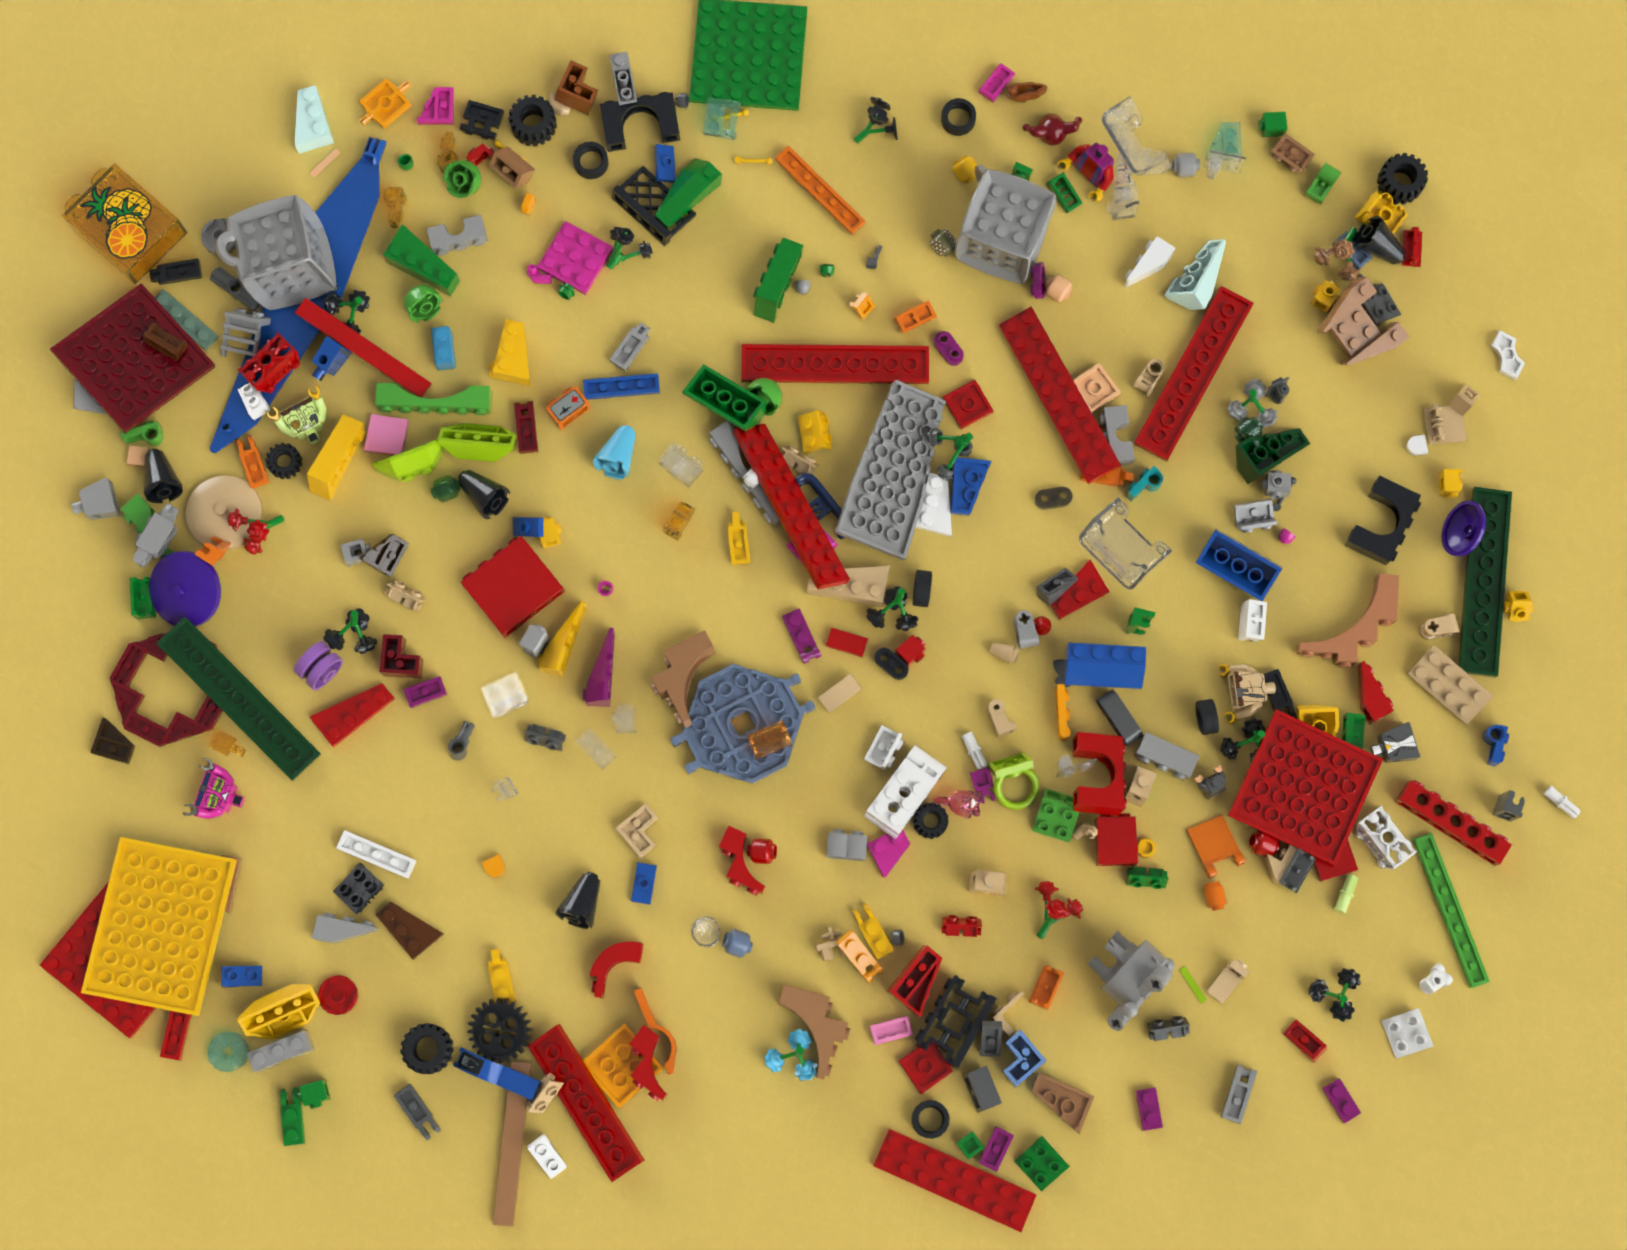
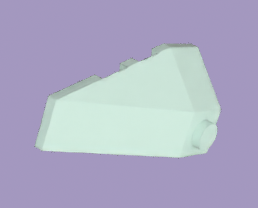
M1225 239L1209 240L1195 256L1196 260L1190 266L1187 265L1183 269L1185 272L1180 278L1176 277L1171 282L1164 296L1189 310L1205 309L1213 294L1226 245Z

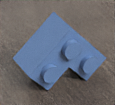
M1021 1030L1017 1031L1004 1043L1016 1060L1006 1067L1002 1073L1014 1087H1017L1047 1061Z

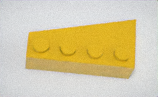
M344 414L342 415L307 473L311 493L331 501L359 443L365 437L364 423Z

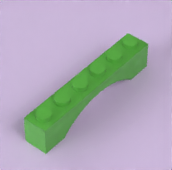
M376 383L375 405L378 410L384 413H390L392 410L399 411L400 413L418 411L421 414H428L429 412H437L438 414L455 412L458 415L474 413L479 416L491 413L492 391L490 386H469L464 391L450 397L429 399L412 395L400 388L396 383Z
M136 494L121 508L125 513L122 517L129 524L134 523L137 526L135 531L138 534L143 533L148 518L155 513L139 494ZM167 547L161 558L174 552Z

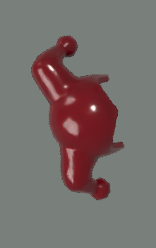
M1047 114L1039 120L1037 126L1031 127L1026 123L1022 128L1023 131H1028L1033 137L1040 138L1045 144L1056 146L1065 140L1067 134L1079 130L1082 118L1077 116L1075 121L1065 122L1057 114Z

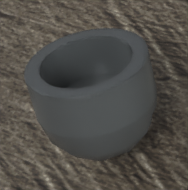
M680 93L675 96V105L677 107H688L689 95L687 93Z
M902 929L890 932L889 936H892V939L889 942L896 946L904 944V932Z

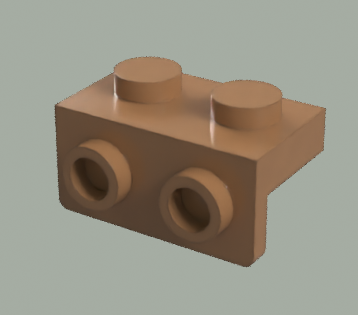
M1286 133L1271 150L1274 153L1272 157L1279 162L1283 160L1289 164L1287 168L1294 173H1297V171L1302 173L1315 155Z

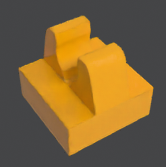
M863 292L856 295L857 300L854 303H849L861 319H864L875 307L870 296Z

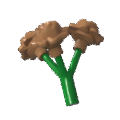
M1351 227L1345 239L1335 241V245L1332 248L1329 247L1326 250L1320 247L1315 248L1314 258L1319 265H1330L1329 256L1334 254L1335 258L1339 257L1341 261L1347 258L1345 268L1338 272L1339 276H1342V280L1353 281L1357 275H1360V271L1353 268V262H1351L1352 254L1355 252L1352 247V240L1357 233V229Z

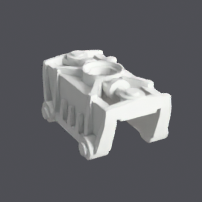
M1380 806L1357 823L1355 836L1364 841L1377 858V864L1380 868L1394 870L1417 853V851L1412 848L1409 840L1405 839L1390 819L1389 814ZM1367 820L1375 824L1377 832L1370 831L1364 821ZM1385 832H1389L1393 837L1391 843L1383 840ZM1390 849L1397 852L1399 863L1396 864L1390 857Z

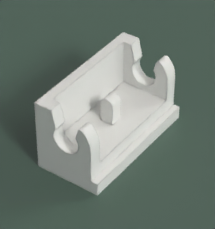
M1249 599L1241 603L1238 640L1245 641L1250 639L1252 642L1264 640L1267 602Z

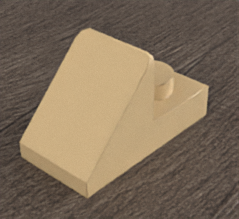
M1465 384L1451 400L1449 406L1463 416L1481 395Z
M1292 845L1286 848L1283 847L1278 855L1280 860L1267 854V857H1264L1272 883L1277 884L1280 882L1298 848Z

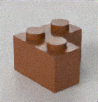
M571 60L558 86L554 100L589 115L598 90L583 83L588 68Z

